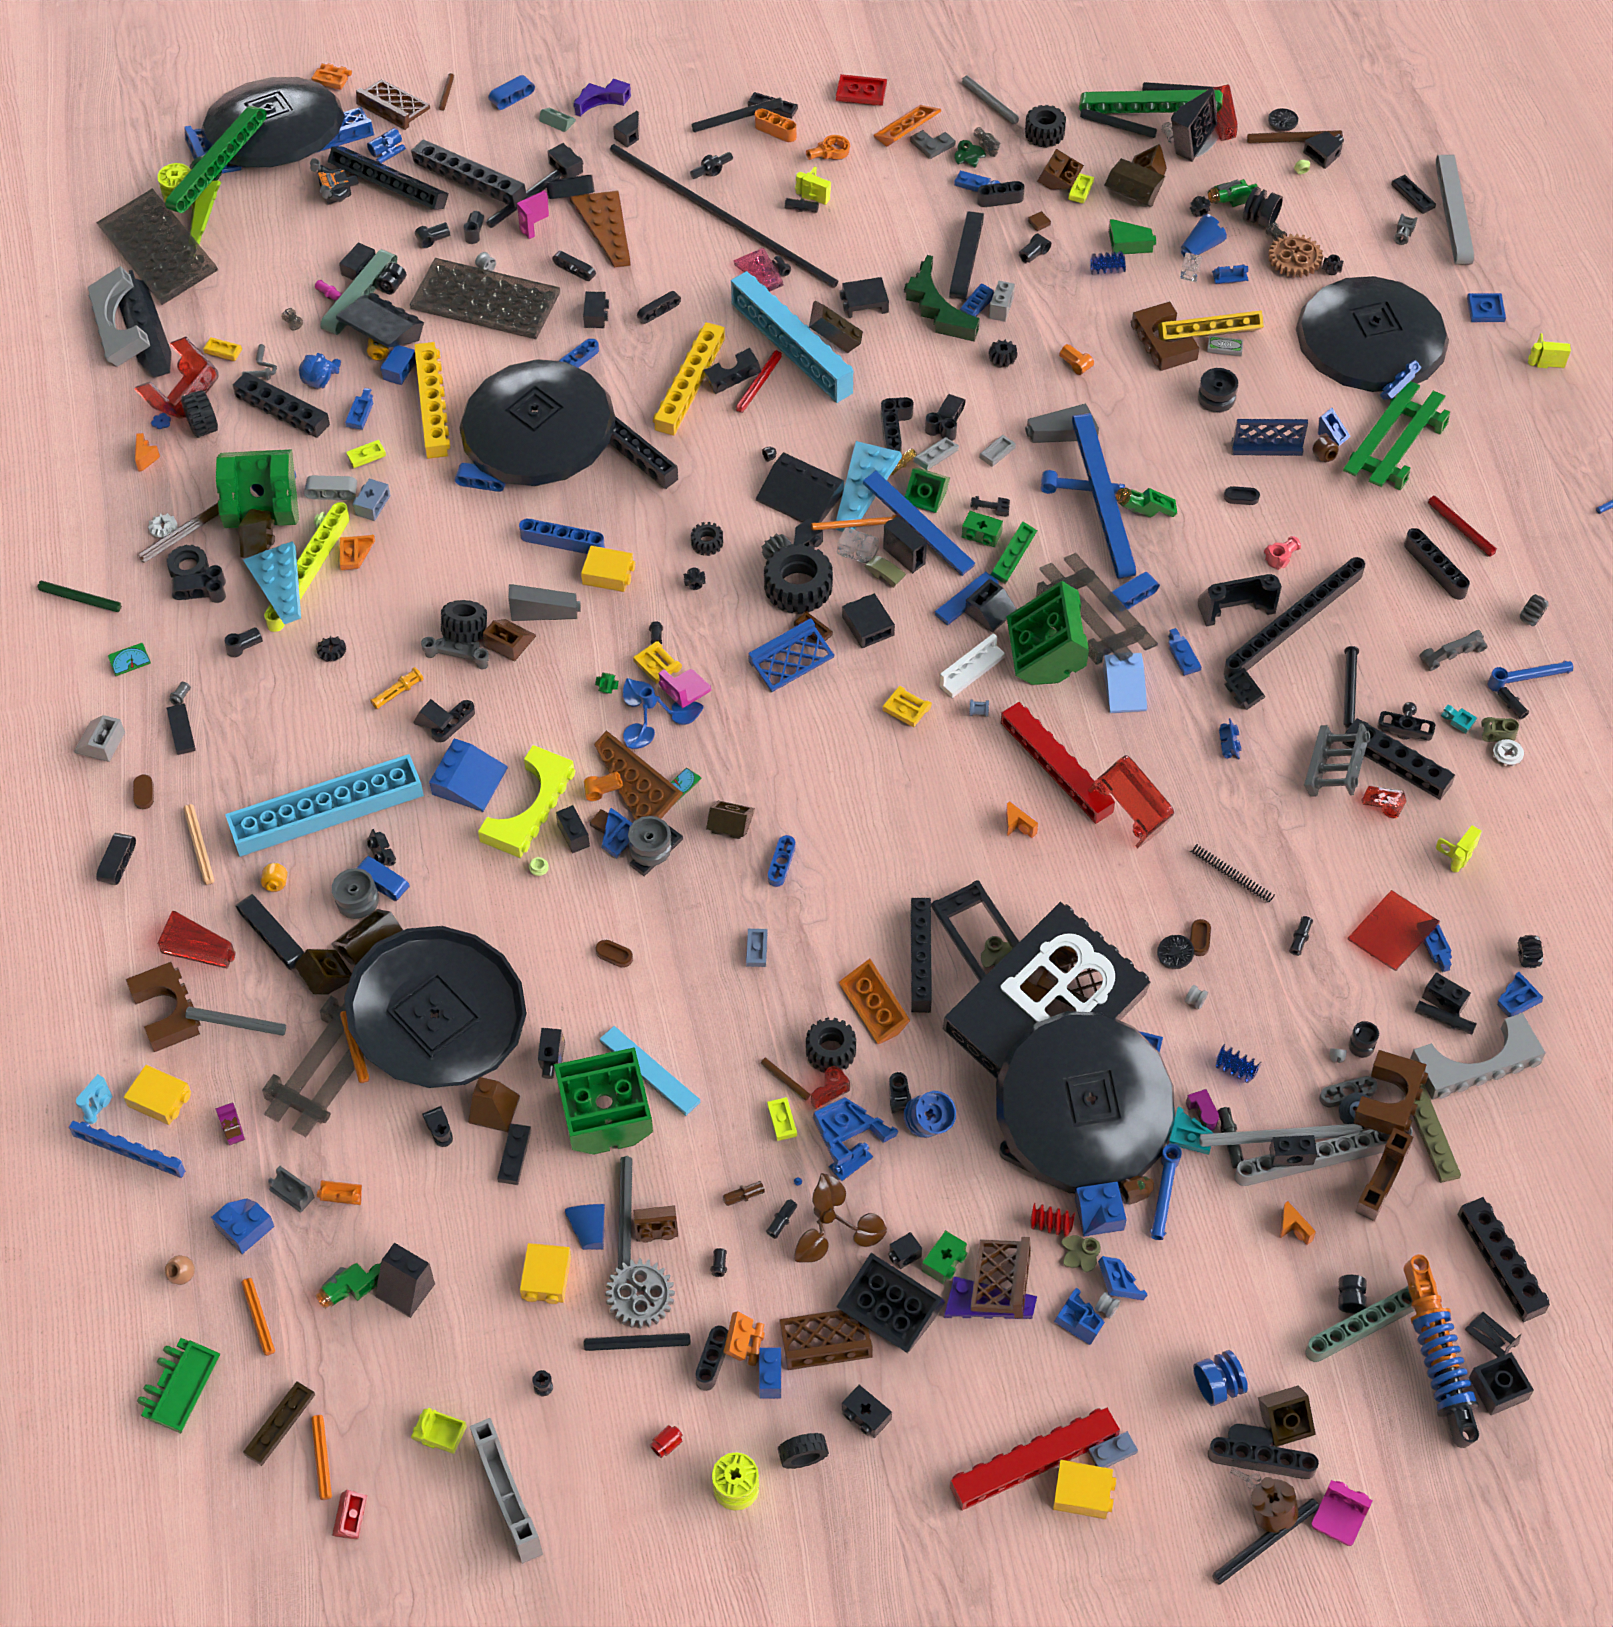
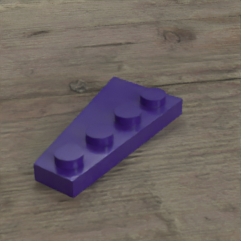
M954 1276L944 1318H952L953 1316L962 1318L984 1317V1319H993V1317L1020 1319L1014 1318L1013 1313L971 1311L974 1281ZM979 1283L983 1289L989 1286L988 1284ZM995 1288L988 1294L995 1298L1001 1292ZM1026 1294L1023 1319L1033 1318L1037 1296ZM985 1296L977 1300V1304L989 1302ZM1006 1297L998 1302L1000 1305L1010 1306V1301Z

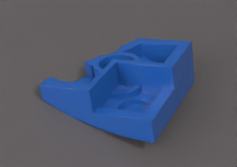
M589 1204L566 1208V1217H568L582 1249L604 1250L605 1204Z
M1075 1288L1054 1322L1091 1345L1105 1322L1100 1315L1095 1313L1090 1303L1085 1304L1079 1296L1081 1291Z

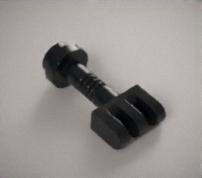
M979 496L971 498L970 507L973 510H977L978 507L991 508L996 510L997 516H1009L1010 500L1007 498L998 497L997 502L979 500Z

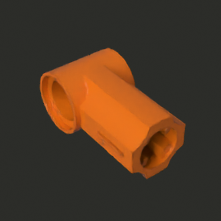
M1064 345L1059 353V356L1071 364L1073 371L1078 375L1083 374L1094 366V360L1090 354H1082L1071 345Z
M617 771L602 777L589 776L584 779L585 797L589 801L600 800L603 794L623 786L620 774Z

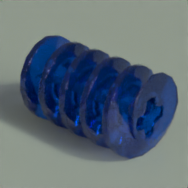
M1119 251L1118 254L1112 252L1111 256L1108 252H1105L1104 256L1102 253H1099L1098 256L1092 253L1090 258V271L1092 275L1094 270L1099 274L1100 269L1103 270L1104 274H1106L1107 269H1109L1110 273H1113L1114 268L1117 273H1119L1120 268L1123 269V272H1126V259L1122 251Z
M1223 1044L1216 1058V1068L1219 1069L1223 1065V1072L1226 1073L1231 1069V1076L1238 1072V1079L1241 1080L1245 1076V1082L1249 1083L1256 1076L1262 1062L1260 1061L1257 1065H1254L1255 1058L1248 1062L1247 1054L1240 1058L1239 1050L1232 1054L1233 1047L1226 1051L1225 1044Z

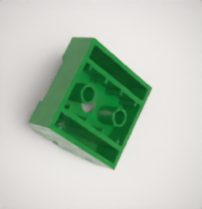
M292 449L224 452L217 456L216 488L217 494L219 493V515L224 528H239L240 523L250 509L272 512L274 525L284 526L296 525L298 523L299 511ZM253 484L263 486L264 494L262 496L255 497L251 494L250 488Z
M1061 581L1006 616L1015 676L1031 685L1056 684L1070 677L1072 671L1076 673L1087 666L1089 648L1087 637L1083 632L1080 614L1081 602L1078 590Z
M635 1047L554 1064L572 1150L595 1155L610 1151L609 1147L617 1146L618 1149L635 1146L653 1133L652 1117ZM601 1096H608L612 1099V1104L608 1108H600L596 1104L597 1099Z

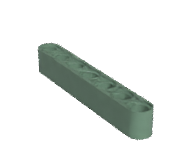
M380 249L322 318L321 329L336 335L340 334L346 324L337 320L336 315L362 295L374 293L378 288L376 284L377 278L383 273L389 263H397V255Z
M1408 1286L1313 1336L1306 1348L1307 1358L1313 1362L1322 1361L1415 1311L1411 1305L1413 1300ZM1402 1299L1409 1300L1410 1304L1404 1303ZM1384 1308L1390 1309L1393 1313L1386 1312ZM1366 1318H1372L1375 1322L1371 1323ZM1353 1327L1357 1332H1352L1348 1328ZM1330 1337L1338 1338L1339 1342L1332 1341ZM1317 1346L1321 1351H1315L1312 1347Z

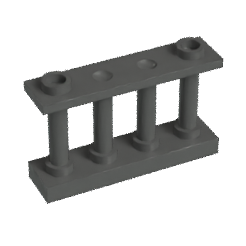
M1360 724L1358 732L1354 734H1333L1328 725H1320L1304 784L1310 797L1318 796L1321 787L1345 786L1349 795H1354L1355 788L1358 787V777L1367 742L1370 741V733L1366 730L1364 724ZM1355 741L1354 748L1330 749L1331 744L1334 742ZM1351 756L1350 763L1326 764L1329 757ZM1347 771L1346 778L1322 779L1325 772Z

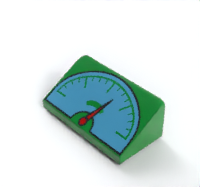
M143 643L108 655L115 676L151 664Z
M687 767L671 781L683 793L678 801L702 779Z

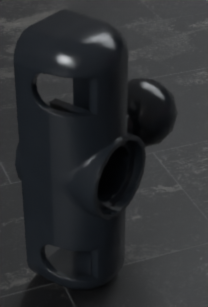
M1407 702L1403 705L1402 712L1404 715L1388 711L1380 713L1377 728L1380 731L1396 734L1403 740L1415 738L1430 741L1433 738L1436 724L1433 721L1412 717L1417 712V706L1413 702ZM1386 715L1392 716L1391 724L1383 722ZM1427 723L1430 725L1428 732L1421 730L1422 724Z

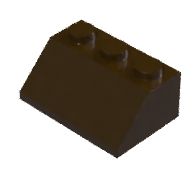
M1121 158L1111 169L1104 186L1111 191L1152 207L1166 176Z
M817 301L813 302L809 328L846 353H849L861 344L862 330L824 304Z
M377 909L331 944L351 965L356 966L377 942L399 933L403 929L392 912Z

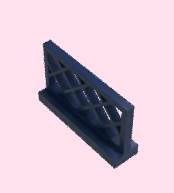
M1237 419L1234 437H1232L1231 441L1232 455L1303 456L1308 419ZM1240 425H1248L1249 427L1242 429ZM1261 425H1266V426H1267V427L1263 428L1262 430H1261L1260 428H1258V427L1261 426ZM1279 425H1284V426H1285V427L1281 428L1280 430L1276 428V427L1279 426ZM1295 426H1303L1297 430L1293 428ZM1252 430H1255L1257 432L1253 435L1249 434V432H1251ZM1270 430L1274 431L1271 435L1266 434ZM1290 430L1292 433L1286 436L1284 433Z

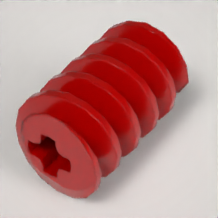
M1034 1203L1030 1219L1031 1229L1034 1230L1038 1224L1039 1231L1041 1232L1045 1227H1047L1048 1233H1051L1055 1228L1056 1235H1059L1063 1230L1064 1237H1068L1072 1231L1076 1212L1069 1217L1068 1210L1061 1215L1060 1208H1057L1055 1213H1053L1051 1206H1049L1047 1211H1044L1043 1204L1036 1209V1204Z

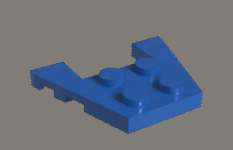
M846 1097L815 1111L813 1114V1120L836 1166L850 1160L852 1157V1153L842 1143L843 1141L870 1129L884 1143L896 1137L898 1130L893 1126L889 1128L884 1125V1121L880 1118L874 1119L866 1114L867 1110Z

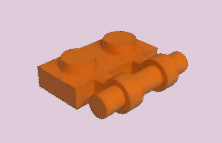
M322 63L311 79L323 86L342 90L348 80L347 76L352 75V70L343 66L336 67L331 63Z
M738 1311L733 1312L723 1353L739 1361L745 1360L746 1356H748V1365L756 1366L757 1359H759L760 1344L764 1340L765 1335L763 1332L764 1324L756 1323L754 1329L752 1328L753 1319ZM750 1338L753 1339L751 1347L748 1346Z

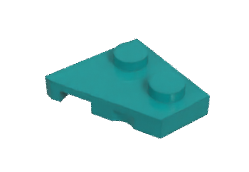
M1178 1107L1169 1144H1175L1180 1148L1209 1155L1211 1146L1202 1147L1199 1137L1201 1134H1213V1132L1207 1127H1203L1197 1119L1190 1118L1184 1113V1109Z

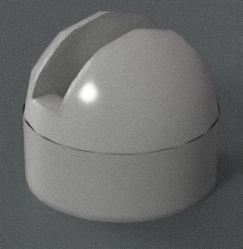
M1330 1048V1058L1334 1063L1337 1057L1338 1063L1345 1060L1347 1050Z

